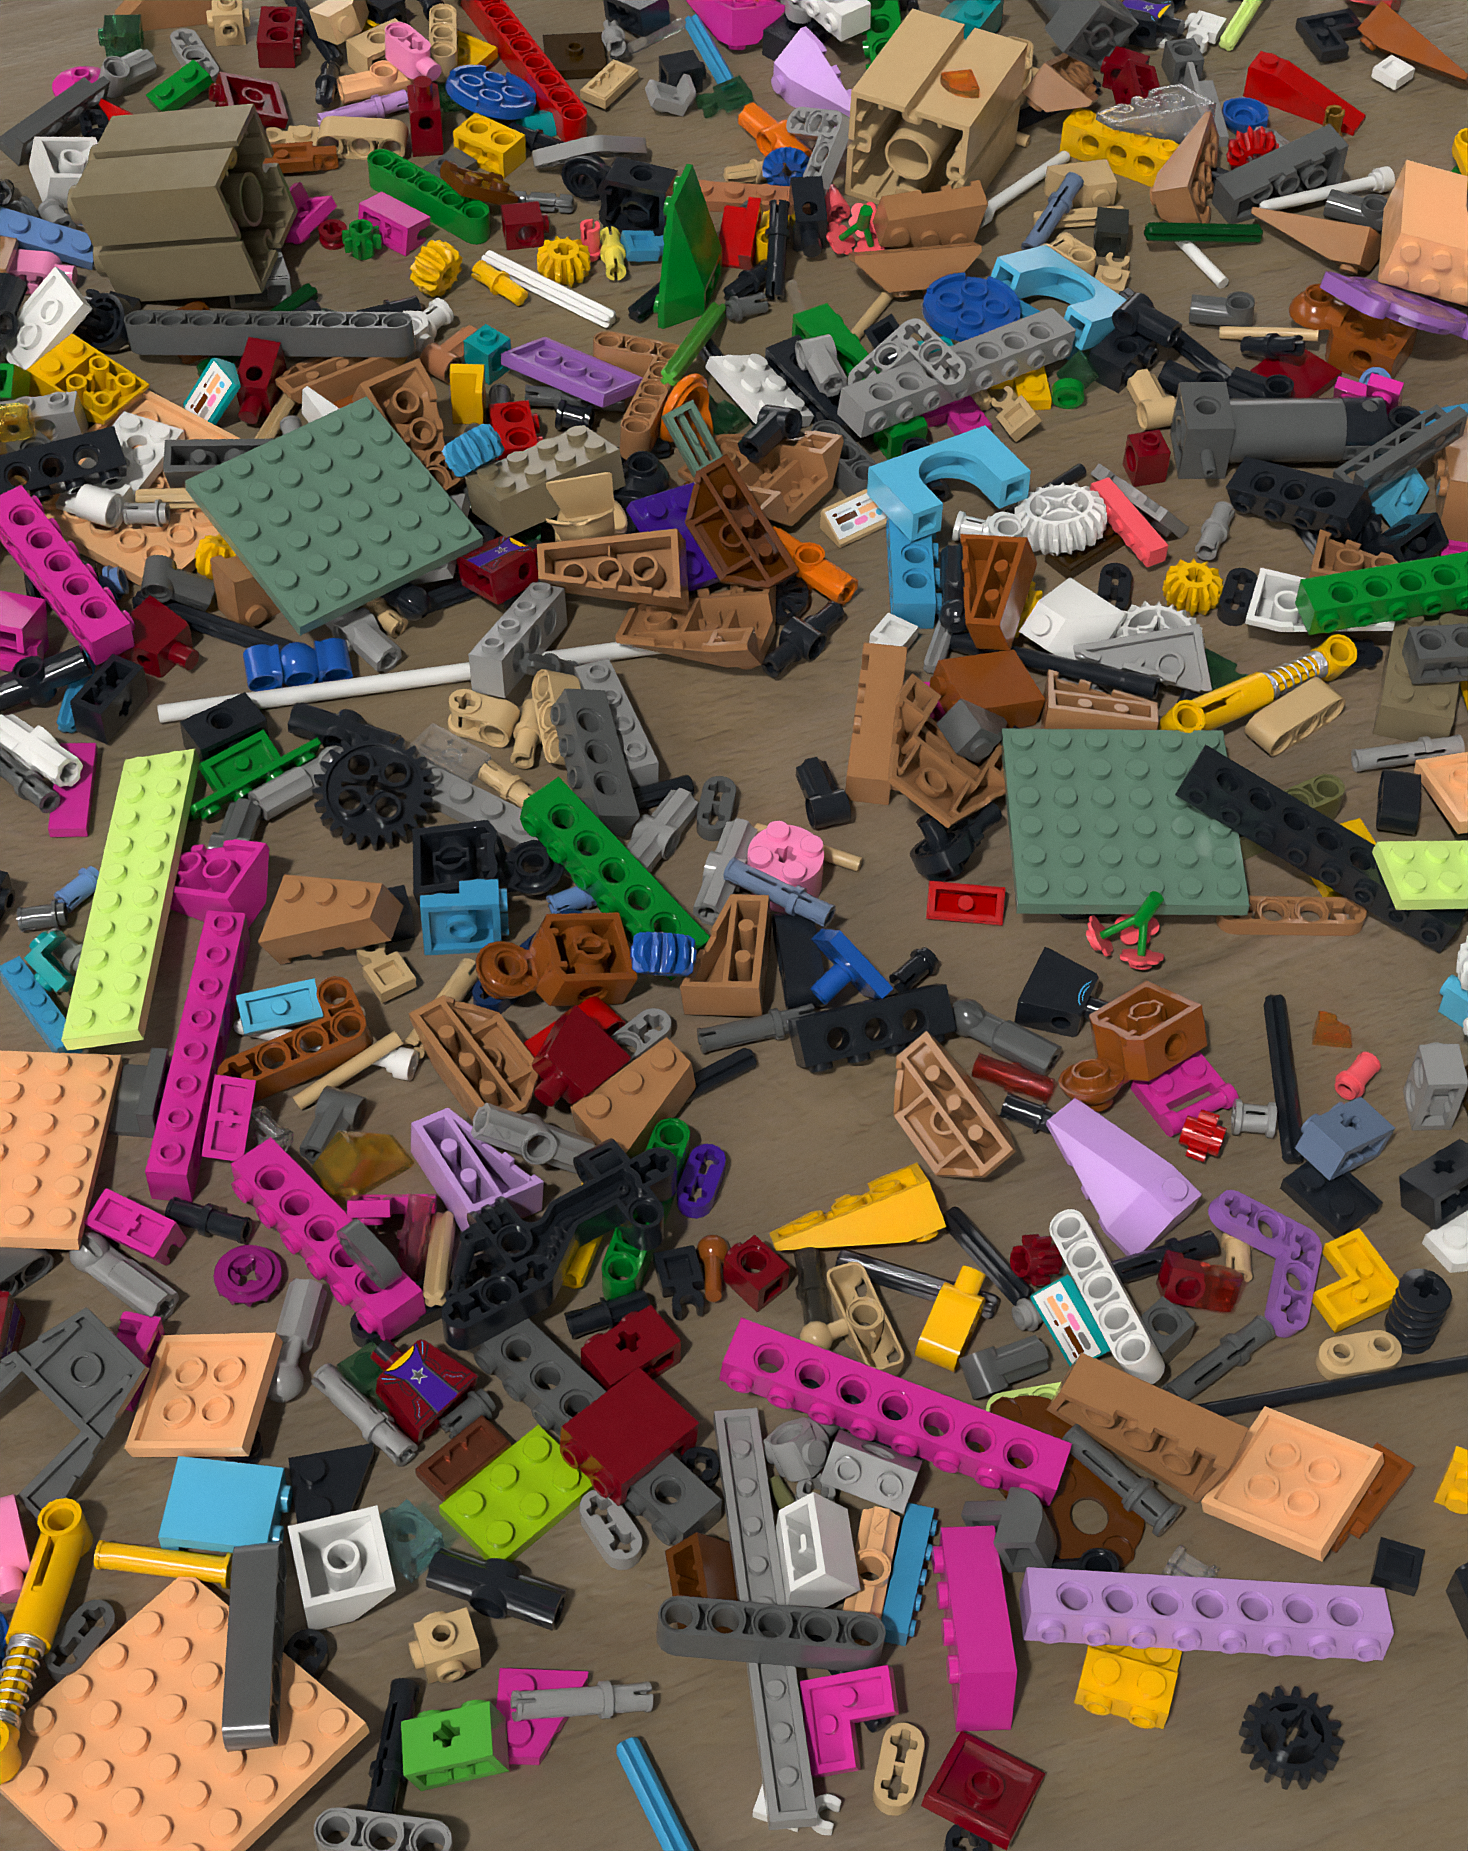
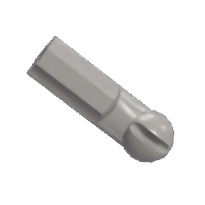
M336 745L326 747L314 760L301 767H294L250 791L248 799L256 806L261 807V820H269L312 796V789L320 787L315 783L314 774H325L321 770L320 761L331 763L332 759L329 750L332 749L341 753L343 751L342 747Z
M96 1232L83 1233L80 1250H69L70 1262L77 1270L91 1275L103 1284L110 1293L138 1314L149 1317H161L162 1323L173 1314L175 1305L179 1301L178 1293L133 1259H128L113 1248L103 1235Z
M295 1278L289 1283L276 1333L283 1341L267 1394V1397L275 1402H288L297 1396L303 1388L304 1376L298 1366L301 1353L308 1352L313 1346L327 1296V1291L322 1287L323 1284L312 1279Z

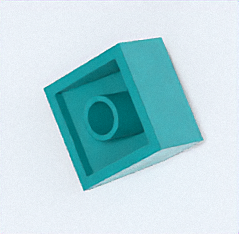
M955 0L947 5L939 17L965 24V40L974 28L996 34L1002 23L1004 0Z

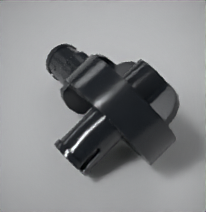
M101 293L93 298L85 296L84 298L92 307V310L79 325L87 329L77 327L74 333L82 336L84 341L92 347L104 352H114L121 349L129 341L124 317L133 312L131 305L125 299L110 293Z
M990 802L949 828H945L943 824L929 813L921 816L916 823L920 827L924 839L918 842L910 851V857L917 872L924 875L929 881L943 882L964 871V865L968 862L970 855L981 844L980 841L984 839L983 833L995 823L1001 821L1002 813L995 803Z

